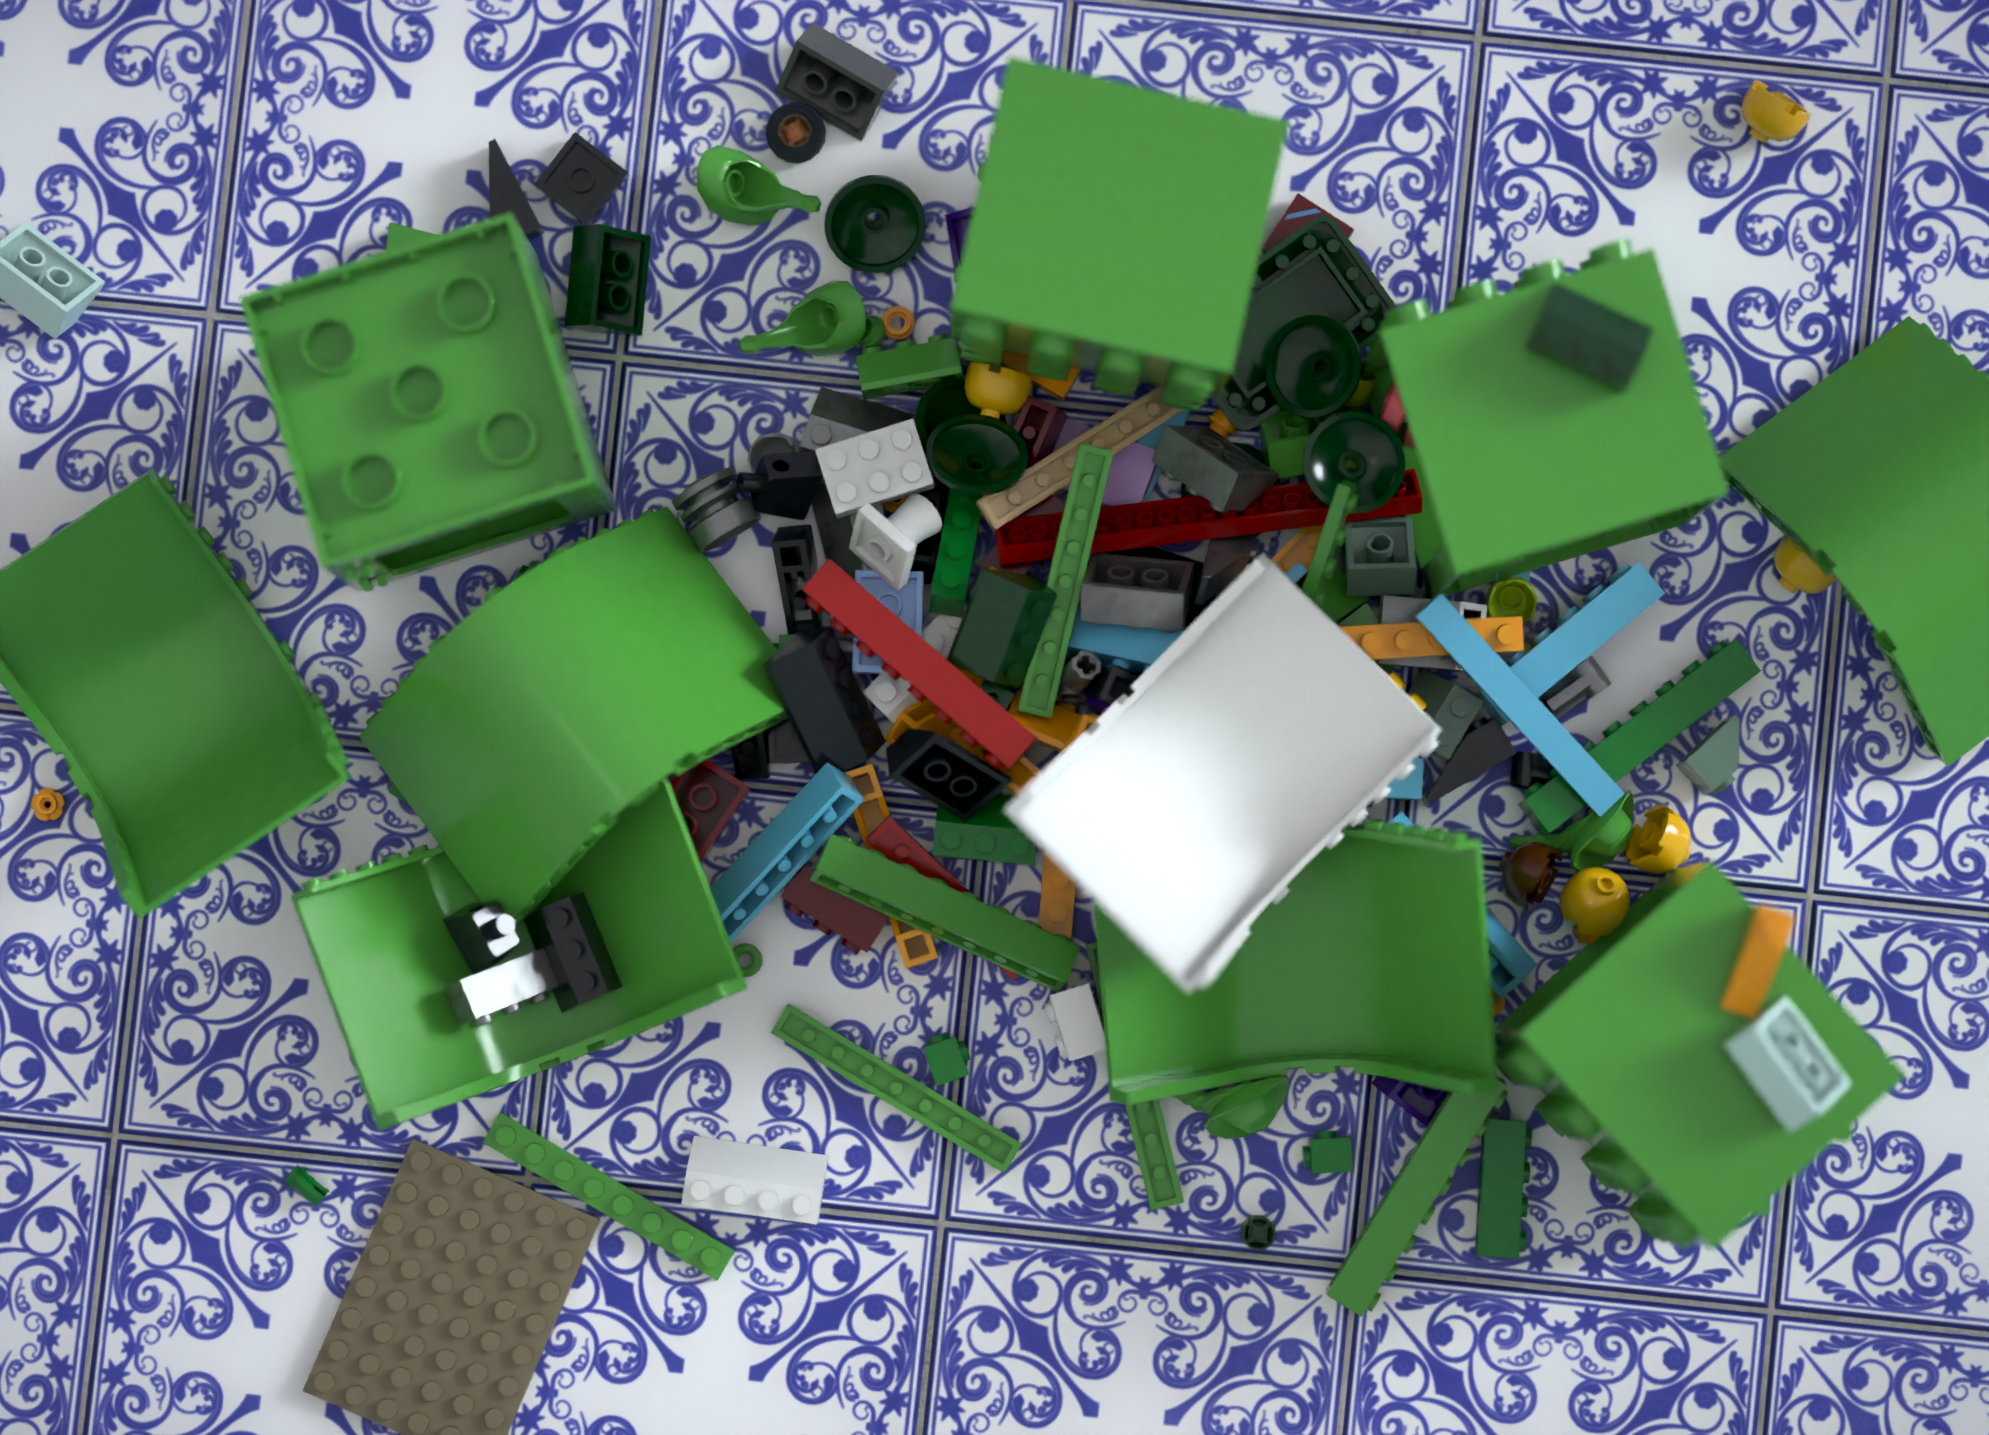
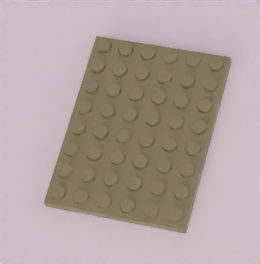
M413 1138L303 1391L403 1435H508L601 1219Z

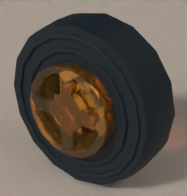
M792 102L780 106L772 113L766 125L765 136L769 148L778 158L789 163H802L811 160L820 152L825 143L826 128L822 117L814 108L805 103Z

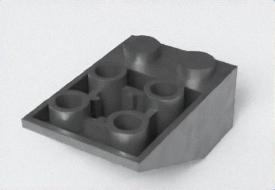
M1381 595L1379 624L1419 622L1414 616L1432 599ZM1449 601L1464 618L1487 616L1486 604ZM1450 655L1376 659L1377 664L1465 672Z

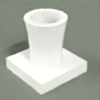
M917 493L910 494L887 519L867 502L858 509L849 549L898 591L908 582L917 544L941 531L942 521L940 515L928 499Z

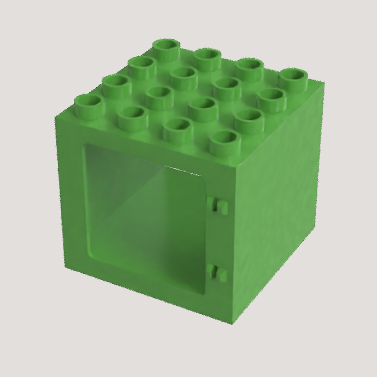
M1009 57L985 162L979 166L977 174L980 183L961 266L956 268L954 274L956 288L951 305V339L959 340L962 343L960 357L973 362L1000 366L1003 351L1028 356L1027 373L1057 381H1067L1069 369L1072 366L1097 372L1094 382L1095 389L1133 397L1137 384L1139 382L1163 387L1161 404L1177 409L1200 412L1201 406H1204L1205 399L1211 398L1216 400L1233 370L1289 121Z
M512 213L239 297L322 568L358 592L362 590L366 592L371 591L378 585L384 587L390 581L617 510L538 255Z
M1629 239L1619 240L1589 251L1590 259L1580 263V271L1566 274L1562 260H1552L1521 271L1522 279L1514 282L1515 290L1498 295L1494 280L1490 279L1455 290L1453 292L1455 299L1446 303L1448 310L1430 315L1426 300H1417L1394 307L1385 312L1387 319L1379 323L1381 330L1374 333L1375 340L1369 343L1370 349L1362 362L1361 378L1367 372H1372L1378 377L1373 394L1368 400L1372 415L1378 418L1382 414L1380 409L1391 383L1396 384L1416 449L1414 450L1402 444L1406 461L1405 470L1415 469L1422 494V513L1403 515V517L1413 518L1415 556L1428 599H1433L1438 593L1447 596L1496 581L1497 571V580L1506 576L1535 570L1686 525L1729 494L1653 249L1633 254ZM1555 283L1653 328L1643 357L1629 387L1623 393L1525 348ZM1402 422L1397 433V436L1399 437L1401 443L1402 436L1407 425L1404 422Z
M1712 861L1676 868L1666 873L1629 907L1625 919L1613 933L1601 936L1590 945L1587 944L1494 1028L1495 1039L1500 1044L1496 1048L1497 1068L1515 1086L1520 1084L1522 1087L1528 1085L1530 1088L1536 1086L1538 1089H1541L1546 1097L1534 1108L1560 1137L1566 1135L1569 1139L1574 1137L1578 1141L1583 1139L1589 1143L1592 1148L1580 1159L1591 1173L1607 1189L1610 1187L1616 1191L1621 1189L1626 1194L1630 1191L1634 1196H1637L1638 1199L1626 1209L1630 1216L1653 1240L1658 1238L1662 1243L1668 1241L1673 1247L1678 1245L1683 1250H1686L1692 1243L1714 1250L1752 1215L1764 1217L1771 1210L1770 1198L1834 1140L1847 1142L1853 1136L1852 1124L1906 1076L1786 944L1756 1018L1787 996L1851 1083L1819 1116L1792 1132H1788L1724 1045L1739 1030L1754 1020L1720 1008L1754 907Z

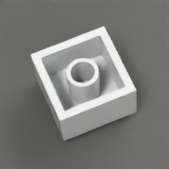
M1089 983L1049 995L1050 1003L1044 1005L1050 1024L1055 1022L1058 1024L1061 1035L1055 1036V1041L1060 1056L1067 1055L1068 1060L1073 1061L1106 1050L1105 1034Z

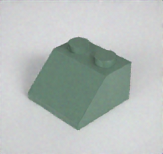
M1384 517L1345 522L1344 526L1348 527L1345 538L1347 596L1415 595L1416 558L1413 518Z
M1422 669L1407 695L1416 692L1427 703L1423 711L1442 729L1435 738L1439 744L1431 754L1445 762L1450 759L1484 701L1458 685Z
M1736 715L1724 719L1676 764L1678 769L1703 795L1714 792V794L1721 793L1735 780L1732 774L1738 769L1740 726V719Z

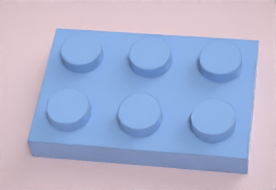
M855 570V581L922 638L924 572L910 571L907 584L897 591L875 571ZM853 636V673L887 674L881 669L884 662L875 655L870 659L855 646L858 640Z

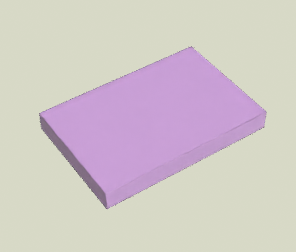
M1066 419L1054 452L1091 428ZM1132 443L1113 455L1101 504L1116 506L1144 502L1157 467L1156 464L1151 462L1156 450ZM1069 484L1060 490L1068 492Z

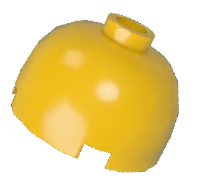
M1754 80L1742 102L1743 118L1752 127L1749 134L1763 143H1766L1768 139L1781 142L1797 136L1812 115L1806 113L1807 110L1786 95L1779 91L1769 92L1766 90L1768 88L1767 84Z
M971 362L968 365L964 389L966 398L971 405L981 410L980 415L999 420L1000 415H1012L1022 409L1030 395L1033 380L1028 375L1001 367V369L990 368V364Z
M1786 535L1782 538L1774 556L1775 568L1781 575L1778 581L1782 586L1792 593L1799 589L1807 594H1817L1826 590L1835 582L1836 577L1832 573L1826 576Z
M1663 804L1655 805L1643 815L1648 819L1644 822L1642 828L1637 824L1633 828L1625 854L1631 860L1629 862L1631 865L1649 874H1666L1679 865L1684 864L1691 853V834L1689 826L1681 816Z
M1590 867L1580 870L1569 879L1560 893L1559 905L1563 917L1567 922L1571 919L1578 926L1576 930L1582 934L1594 937L1607 936L1621 925L1628 914L1630 895L1626 883L1618 874L1607 868Z

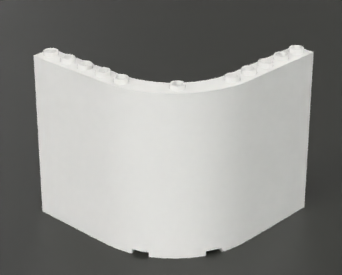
M1263 552L1130 686L1134 691L1130 697L1124 693L1086 732L1039 774L1004 810L1189 994L1197 985L1204 989L1217 976V973L1250 935L1251 932L1247 927L1271 901L1276 905L1290 891L1286 885L1323 847L1326 846L1331 850L1344 837L1341 830L1348 823L1354 827L1366 816L1368 812L1364 809L1365 806L1372 800L1378 804L1392 790L1388 784L1395 777L1402 781L1415 768L1411 762L1419 754L1425 758L1438 746L1439 743L1435 738L1442 729Z

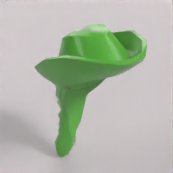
M717 145L706 150L697 167V190L707 208L728 222L751 226L770 221L779 209L785 208L803 209L806 212L812 213L820 211L821 201L817 196L804 195L797 190L781 185L771 170L742 151Z
M833 280L809 292L801 302L791 308L786 319L774 330L759 335L745 336L739 340L738 346L742 352L750 355L765 348L773 349L790 346L797 347L800 352L818 357L842 354L858 345L866 331V313L863 301L858 291L848 281Z
M1630 789L1624 791L1625 794L1601 817L1591 810L1585 818L1568 826L1560 834H1547L1544 837L1541 834L1518 835L1509 838V845L1516 849L1519 845L1526 842H1540L1562 853H1572L1570 866L1576 871L1584 868L1600 867L1612 861L1629 844L1633 831V795Z
M1288 1075L1255 1082L1244 1081L1235 1087L1216 1089L1207 1094L1195 1091L1172 1097L1178 1098L1184 1104L1190 1105L1197 1111L1210 1115L1205 1125L1210 1135L1223 1139L1248 1137L1267 1128L1275 1118L1285 1100L1289 1087Z

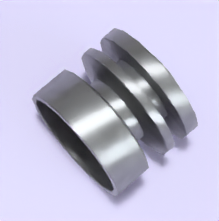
M732 467L702 476L688 485L672 501L676 511L691 506L680 516L683 522L697 518L700 520L689 533L701 553L726 543L752 527L761 519L750 497L734 501L733 497L739 493L736 482L726 486L737 476Z

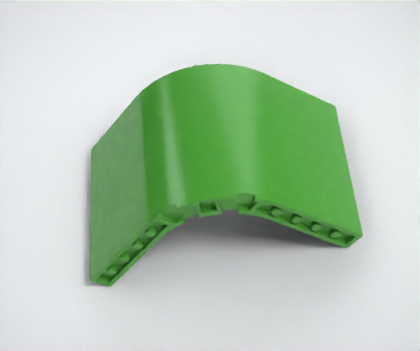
M1908 316L1721 455L1718 460L1725 481L1796 544L1826 576L1832 573L1844 587L1841 590V594L1857 615L1862 616L1864 614L1875 629L1870 634L1884 655L1927 747L1948 767L1989 736V375L1984 370L1978 372L1964 354L1958 356L1944 338L1937 339L1927 324H1919Z
M154 468L0 570V683L37 728L55 755L62 752L66 757L64 761L70 769L67 773L81 796L89 800L93 806L90 812L100 831L118 892L139 919L350 779L345 767L350 762L342 751L343 746L337 739V733L330 723L331 719L324 710L326 707L315 691L312 693L309 691L291 660L296 657L285 640L279 643L260 612L250 600L249 596L253 594L250 587L242 577L238 580L235 579L230 572L234 567L224 552L220 554L215 552L212 548L215 541L204 526L198 529L192 521L196 518V515L185 500L181 503L178 502L173 495L177 492L173 483L166 474L160 477Z
M664 507L655 512L649 509L634 521L628 518L618 524L613 530L604 528L592 539L587 540L586 537H583L567 550L560 547L553 551L546 558L545 562L523 574L503 589L501 586H498L488 592L484 597L486 602L469 614L446 636L438 637L428 646L430 652L413 664L414 671L397 683L399 689L382 701L381 705L383 708L366 721L368 726L359 738L482 902L496 900L504 913L510 915L514 922L517 923L525 919L590 847L619 821L616 815L628 805L637 806L659 789L657 783L670 774L674 773L677 777L698 763L788 719V715L763 666L778 650L703 552H700L696 543L670 509Z
M667 777L657 783L659 786L657 791L634 807L630 804L616 816L619 821L590 847L530 913L532 914L540 908L565 897L584 893L622 984L621 988L564 1013H561L554 993L550 990L548 991L550 998L531 1005L528 999L521 1002L522 1009L503 1016L500 1010L493 1013L494 1020L475 1027L472 1021L460 1026L445 988L473 974L442 919L471 903L482 901L441 846L429 850L427 844L409 850V856L404 858L401 852L383 858V864L376 866L375 861H370L355 867L356 872L352 874L349 873L348 869H344L329 875V881L323 882L321 877L302 883L303 890L291 896L378 1131L582 1057L747 989ZM524 920L515 923L514 931L519 938V944L503 960L490 968L536 951Z
M1381 819L1363 821V824H1357L1354 827L1351 824H1347L1341 830L1344 837L1331 850L1326 846L1323 847L1286 885L1290 889L1286 896L1276 905L1271 901L1247 927L1251 932L1250 935L1217 973V976L1204 989L1197 985L1189 994L1094 900L1110 1101L1131 1105L1243 1081L1285 1075V1068H1306L1307 1074L1336 1073L1339 1067H1354V1073L1389 1077L1464 1095H1476L1498 1090L1481 839L1466 837L1465 831L1445 833L1444 828L1425 830L1423 825L1404 827L1402 822L1384 824V820Z

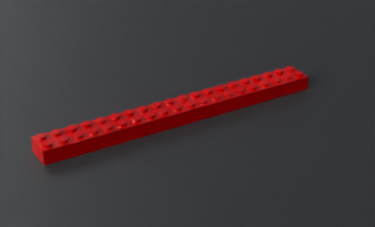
M1415 469L1405 470L1399 489L1387 503L1367 513L1347 514L1345 522L1422 513V494ZM1307 482L1271 486L1244 510H1229L1228 513H1222L1209 506L1210 501L1200 496L1100 507L1090 554L1320 526L1325 524L1330 508L1317 499ZM1063 512L1014 518L995 530L1000 565L1052 559Z

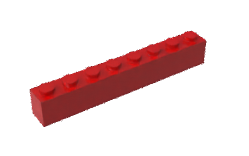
M830 558L802 588L807 596L804 602L818 614L825 611L833 619L830 622L832 627L844 637L848 632L858 640L855 646L870 659L875 655L884 662L881 669L895 681L901 677L910 685L907 691L920 703H923L925 700L929 701L936 707L933 714L947 726L953 722L962 730L959 736L972 748H975L978 744L988 752L984 758L999 771L1005 767L1010 772L1037 742L1035 735Z

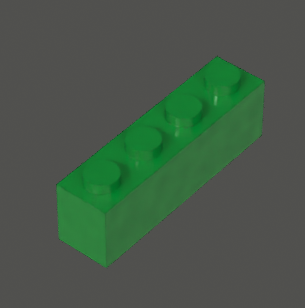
M950 488L929 606V612L963 618L981 519V511L975 503L984 495L966 494Z
M1486 1118L1490 1122L1481 1136L1474 1255L1519 1259V1251L1525 1252L1526 1231H1521V1217H1527L1528 1197H1523V1183H1529L1530 1163L1525 1162V1149H1531L1532 1129L1526 1128L1527 1121Z

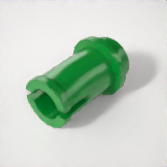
M297 1165L284 1180L289 1184L287 1188L289 1190L294 1188L316 1207L329 1190L305 1172L307 1170L306 1167L302 1169Z

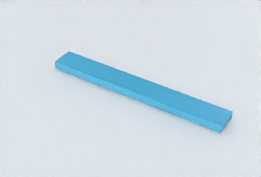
M1438 593L1414 616L1597 816L1601 817L1625 794L1442 593Z

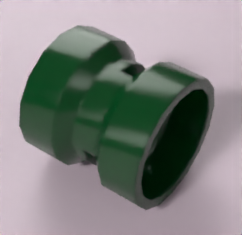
M1253 1215L1242 1223L1240 1234L1243 1242L1249 1248L1259 1251L1265 1250L1273 1244L1276 1230L1273 1223L1266 1217Z

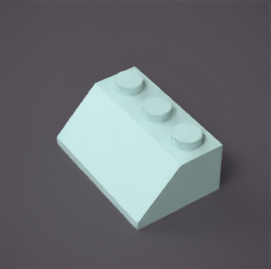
M27 222L0 241V298L54 339L75 324L105 284L104 280Z
M1787 996L1739 1030L1724 1044L1731 1053L1732 1058L1740 1065L1751 1080L1754 1088L1762 1095L1774 1111L1776 1118L1782 1122L1789 1133L1819 1116L1851 1085L1850 1081Z

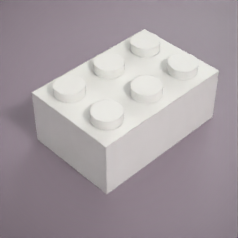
M913 419L815 449L837 519L857 513L858 509L867 502L872 507H876L908 497L912 493H921L934 488L933 479Z

